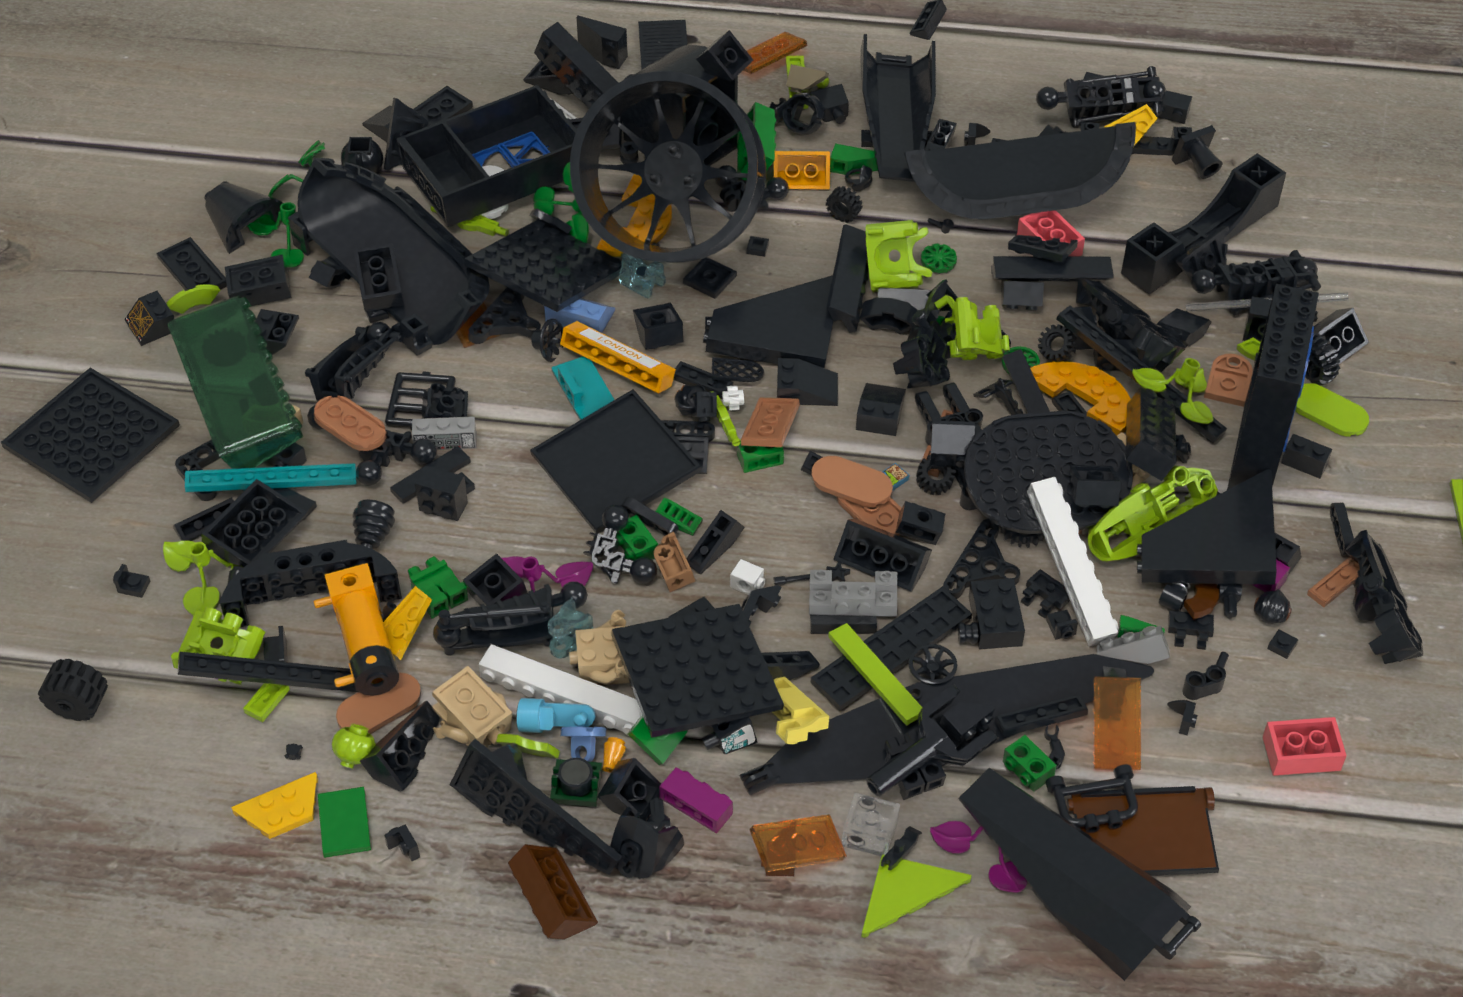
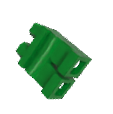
M433 556L425 562L426 569L421 571L418 566L408 569L411 588L413 589L416 586L432 599L427 609L432 619L439 616L441 610L449 611V606L452 609L468 601L467 587L457 579L451 568L447 566L445 560L439 561ZM460 594L458 599L453 600V597ZM441 604V607L439 609L434 610V607Z

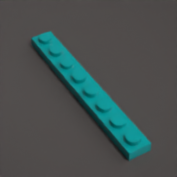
M356 463L185 471V492L246 490L256 479L270 488L356 484Z

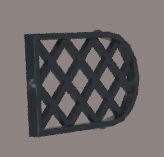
M712 357V379L756 382L763 378L764 369L756 362ZM728 363L731 365V367L728 368L725 366V364ZM743 365L745 368L741 369L738 366ZM722 367L725 370L720 371L717 368ZM736 368L739 371L734 372L731 369ZM749 369L752 371V373L749 374L746 372V370ZM728 371L731 373V375L728 376L725 374V372ZM743 373V374H745L746 376L741 377V376L738 375V374Z

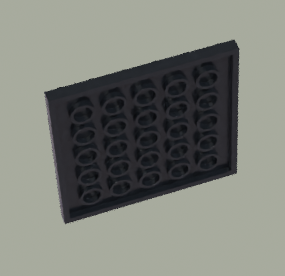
M536 220L466 257L464 260L465 266L556 312L627 272L629 264L621 261V259L613 257L603 250H598L590 244L560 231L558 228L545 224L541 220Z
M90 367L1 441L4 449L92 503L178 428L180 424L178 419Z
M740 604L615 628L611 631V636L651 738L783 710L784 703Z

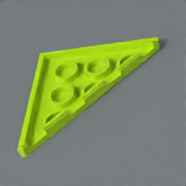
M902 859L892 870H888L889 864L881 866L880 860L861 937L866 938L870 933L879 928L883 929L898 921V918L921 909L927 903L936 898L940 899L963 884L970 883L972 875Z

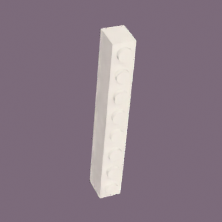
M1055 477L1031 483L1027 494L1088 646L1097 645L1107 638L1114 639L1118 634V623L1112 618L1109 601L1103 596L1100 580L1096 579L1094 564L1088 559L1086 545L1079 537L1077 523L1072 520L1070 515L1071 508L1064 500L1061 484L1057 483Z
M492 644L479 662L480 677L488 682L497 683L508 690L518 691L530 698L544 699L547 703L589 705L595 711L596 722L603 724L607 728L622 731L626 735H628L627 733L642 716L637 700Z

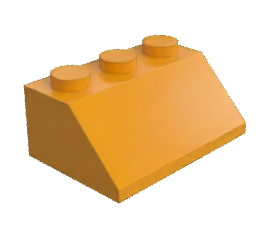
M775 151L773 177H781L786 180L789 189H830V151Z

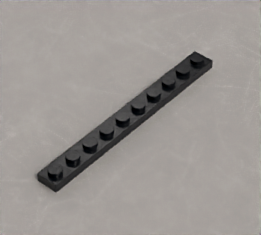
M1069 305L1058 314L1057 321L1139 384L1134 378L1132 370L1150 367ZM1170 383L1165 384V391L1155 392L1163 400H1170L1175 406V413L1212 443L1226 432L1227 428L1214 417L1213 422L1208 424L1187 419L1181 413L1180 406L1182 403H1188V397Z

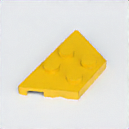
M316 772L237 804L231 807L233 814L237 817H242L247 821L248 825L260 830L261 834L269 839L314 820L316 784L318 783Z

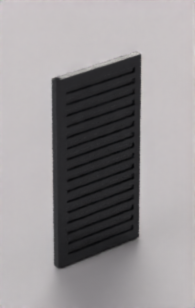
M686 20L638 21L641 70L649 66L655 58H662L676 48L688 45Z

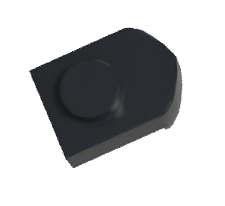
M969 123L968 131L964 133V142H967V146L975 145L976 138L984 137L991 131L982 124Z
M1188 700L1168 702L1167 705L1173 711L1183 715L1179 734L1188 736L1189 728H1195L1198 716L1194 714L1196 703Z

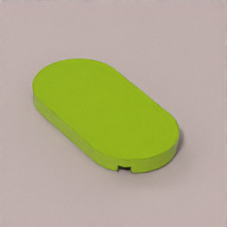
M1313 383L1303 384L1301 396L1298 398L1295 409L1298 414L1341 436L1351 437V435L1355 434L1359 436L1366 431L1369 424V415L1363 407L1320 385Z

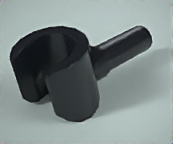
M931 218L928 219V223L940 227L944 234L949 233L954 225L951 219H945L943 222Z

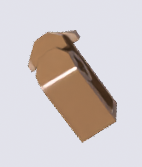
M672 532L662 538L661 544L655 548L654 557L669 592H673L696 581L675 533Z

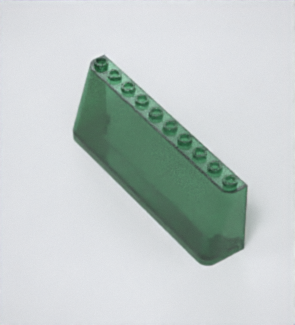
M240 295L180 316L167 323L215 449L222 460L232 469L255 468L303 437L300 430L302 424L294 415L296 410L289 403L290 396L283 389L285 384L277 375L279 372L278 368L271 361L273 356L266 349L268 344L260 335L262 330L255 322L256 316L249 309L251 304L245 296L242 298Z

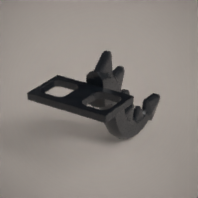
M999 378L997 382L973 394L974 397L986 398L996 393L997 398L1003 400L1011 415L1023 414V410L1021 408L1018 409V402L1012 397L1011 389L1006 388L1014 383L1013 380Z

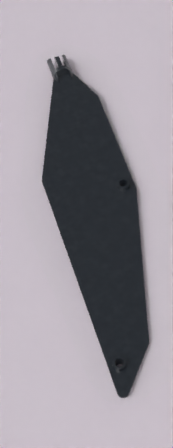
M1089 654L953 676L948 682L938 685L917 682L905 687V689L911 695L913 693L917 694L918 697H913L923 706L951 685H956L960 693L949 706L931 718L938 725L943 714L958 702L993 705L995 710L992 715L993 720L988 725V731L993 730L999 737L993 743L995 744L1016 735L1003 737L995 723L996 715L1077 694L1081 696L1085 704L1098 699L1103 666L1125 669L1127 675L1126 687L1152 676L1154 669L1144 664ZM881 697L829 719L828 729L819 730L815 733L808 732L806 741H801L797 744H785L765 764L744 772L739 776L744 781L743 784L748 789L749 796L777 784L864 780L887 763L885 760L887 755L884 746L885 741L896 737L900 745L906 744L904 735L914 729L918 732V719L905 725ZM938 760L941 767L947 765L946 763Z

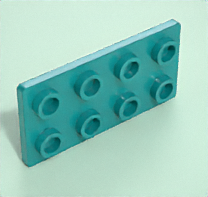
M583 356L552 367L554 376L580 420L614 401L612 394L590 359Z

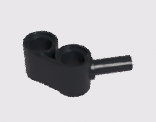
M1221 652L1216 665L1209 666L1205 673L1199 671L1189 672L1185 678L1182 690L1183 695L1189 700H1198L1199 698L1221 692L1226 678L1224 667L1229 654Z

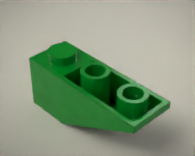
M835 143L830 156V172L846 175L852 169L862 168V165L870 167L872 172L878 171L874 151Z

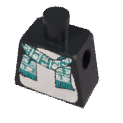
M749 717L711 725L713 733L702 737L707 750L719 745L723 754L758 743Z

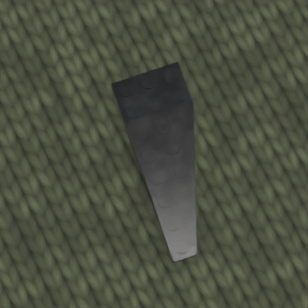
M476 739L469 744L449 784L485 814L491 817L495 814L503 818V823L509 826L513 823L521 827L523 833L552 847L558 845L565 849L564 853L570 856L576 854L582 857L586 864L608 875L612 873L622 858L614 848L606 844L595 833L591 832L576 818L561 808L559 804L555 803L540 789L536 788L521 774L507 765L505 761L497 757L485 745H482Z

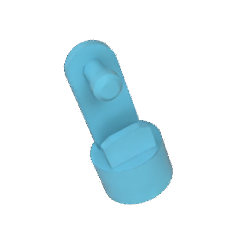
M521 698L517 706L516 724L519 732L542 733L544 730H552L553 726L589 727L595 721L596 714L594 709L586 704L547 703L544 699Z

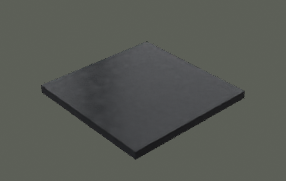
M634 389L530 450L531 455L597 534L605 530V526L602 523V514L608 506H621L626 497H631L647 505L702 471L700 464Z

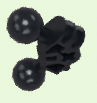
M723 165L720 168H718L731 172H737L736 169L730 165ZM732 177L715 178L716 184L723 188L719 194L720 198L728 206V210L736 211L746 188L745 182L743 180L737 182L738 178ZM773 177L768 180L759 208L763 210L768 209L769 204L765 200L767 198L772 200L784 199L789 192L787 181L781 177Z
M386 430V439L381 446L369 451H359V455L364 461L357 466L356 477L360 483L366 486L376 484L382 476L381 466L388 467L390 463L389 457L392 455L395 460L403 461L406 454H409L415 462L421 465L429 464L436 458V446L428 439H419L414 443H409L412 438L410 431L401 434Z
M620 505L608 506L602 514V523L605 526L604 534L590 532L589 534L594 538L593 541L586 542L590 550L584 551L583 554L590 556L596 567L606 573L613 584L619 582L620 574L622 575L623 571L630 573L632 579L639 584L650 583L657 574V567L652 559L640 557L632 561L627 559L625 553L615 552L619 546L618 540L615 539L617 532L626 527L629 515L627 510ZM605 555L607 560H603L601 563L598 558Z

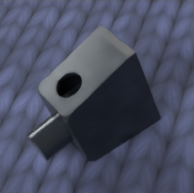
M842 84L810 92L811 96L815 95L824 106L825 118L822 119L824 122L833 120L837 124L845 122L848 116L849 102Z

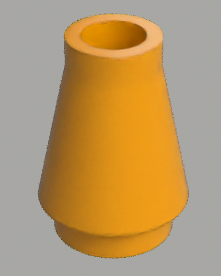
M609 737L607 742L604 743L603 771L607 773L613 771L617 762L621 760L626 751L625 741L620 738Z

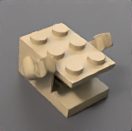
M621 610L614 611L611 619L600 627L575 630L577 651L569 652L570 665L578 664L579 678L600 686L630 683L611 636L612 629L625 627L626 620L623 618L625 614Z
M469 666L432 692V696L438 701V703L432 706V709L443 719L440 722L441 727H433L436 737L439 739L448 737L467 746L476 739L482 745L488 747L492 743L494 746L499 744L496 742L498 734H505L511 730L512 711L507 707L504 696L492 691L491 687H488Z

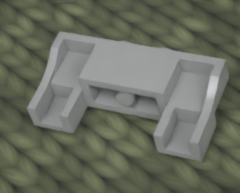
M810 570L809 615L897 617V572L875 571V582L832 581V570Z

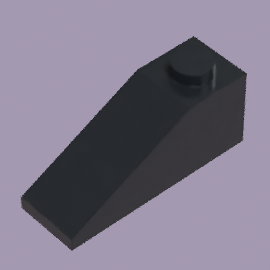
M720 510L686 558L690 567L702 574L734 544L745 527Z
M810 651L762 653L773 680L786 677L790 681L820 666V663Z

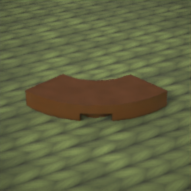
M1217 584L1195 585L1194 592L1196 595L1184 602L1185 609L1193 619L1208 615L1218 604L1219 589Z

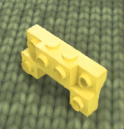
M786 677L774 679L784 706L783 710L772 713L781 720L777 721L776 734L786 744H797L798 742L806 741L808 732L815 733L819 730L828 729L829 715Z

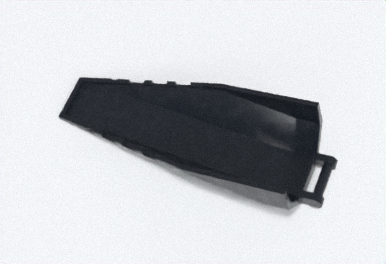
M864 34L860 56L862 92L879 178L915 182L908 168L904 152L923 150L925 147L936 97L935 41L931 42L927 55L912 64V55L904 57L883 55L882 52H876L874 58L867 51V34Z
M988 768L958 798L976 822L983 827L991 840L994 839L1002 849V854L1009 858L1016 866V871L1021 877L1024 876L1032 886V891L1049 912L1124 981L1153 948L1166 959L1171 960L1176 955V950L1188 936L1201 927L1200 921L1187 913L1191 906L1174 890L1118 855L991 768ZM1178 921L1185 925L1169 943H1165L1162 940Z

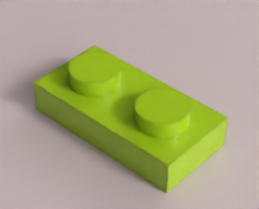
M264 683L244 706V713L264 722L290 690L289 686Z

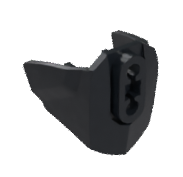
M628 806L618 819L610 847L614 848L622 856L616 869L627 878H632L633 876L639 879L648 878L654 872L662 870L683 848V835L676 826L666 829V823L664 822L655 829L652 825L640 819L641 812L639 811L634 817L629 816L632 808Z

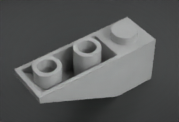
M1148 626L1137 633L1128 632L1116 639L1107 638L1097 644V655L1149 664L1170 658V649L1162 627Z

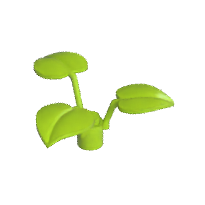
M1186 358L1181 369L1177 368L1176 372L1167 380H1165L1162 373L1155 369L1141 368L1132 370L1136 381L1145 389L1148 388L1154 392L1165 391V384H1169L1175 379L1178 384L1184 388L1187 387L1189 390L1188 403L1181 404V413L1187 419L1205 424L1213 422V415L1210 409L1200 401H1192V392L1202 393L1205 392L1207 387L1204 370L1200 368V363L1197 360Z
M178 541L164 542L163 554L169 568L174 571H185L190 567L191 563H195L199 569L202 588L194 587L185 593L183 598L185 609L194 616L196 611L204 612L206 607L215 608L219 603L220 593L216 587H207L203 567L209 564L211 557L226 567L231 566V570L234 566L238 565L226 562L217 556L213 550L208 551L203 542Z

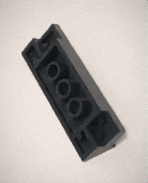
M845 224L842 228L826 308L834 321L842 320L849 333L857 332L858 323L860 322V311L863 306L862 301L865 295L869 268L866 231Z
M993 256V265L991 266L993 280L1078 282L1081 277L1088 280H1111L1114 278L1111 257L1068 256L1063 262H1053L1051 259L1033 256Z

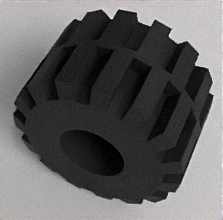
M59 659L52 664L38 692L39 700L56 715L75 721H87L94 717L108 688L107 680L94 667L81 661Z

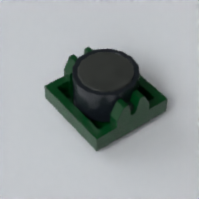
M578 757L567 760L556 759L551 778L550 799L557 804L597 807V796L599 794L603 768L602 763L588 762Z

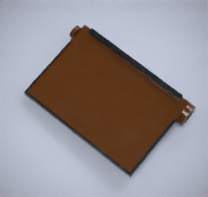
M1195 786L1134 789L1138 810L1132 818L1123 820V825L1120 828L1110 829L1108 823L1100 824L1098 831L1087 833L1151 876L1219 872L1208 811H1213L1215 807L1212 787L1195 788ZM1124 789L1099 790L1071 795V798H1067L1068 812H1073L1075 819L1083 818L1087 814H1106L1110 810L1125 811L1129 807ZM1085 827L1080 828L1081 830L1086 832Z

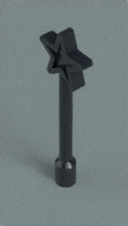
M838 562L835 567H826V570H832V581L839 580L840 582H845L844 576L850 574V569L842 568L841 562ZM810 574L791 577L778 576L773 577L774 585H784L787 582L809 580Z

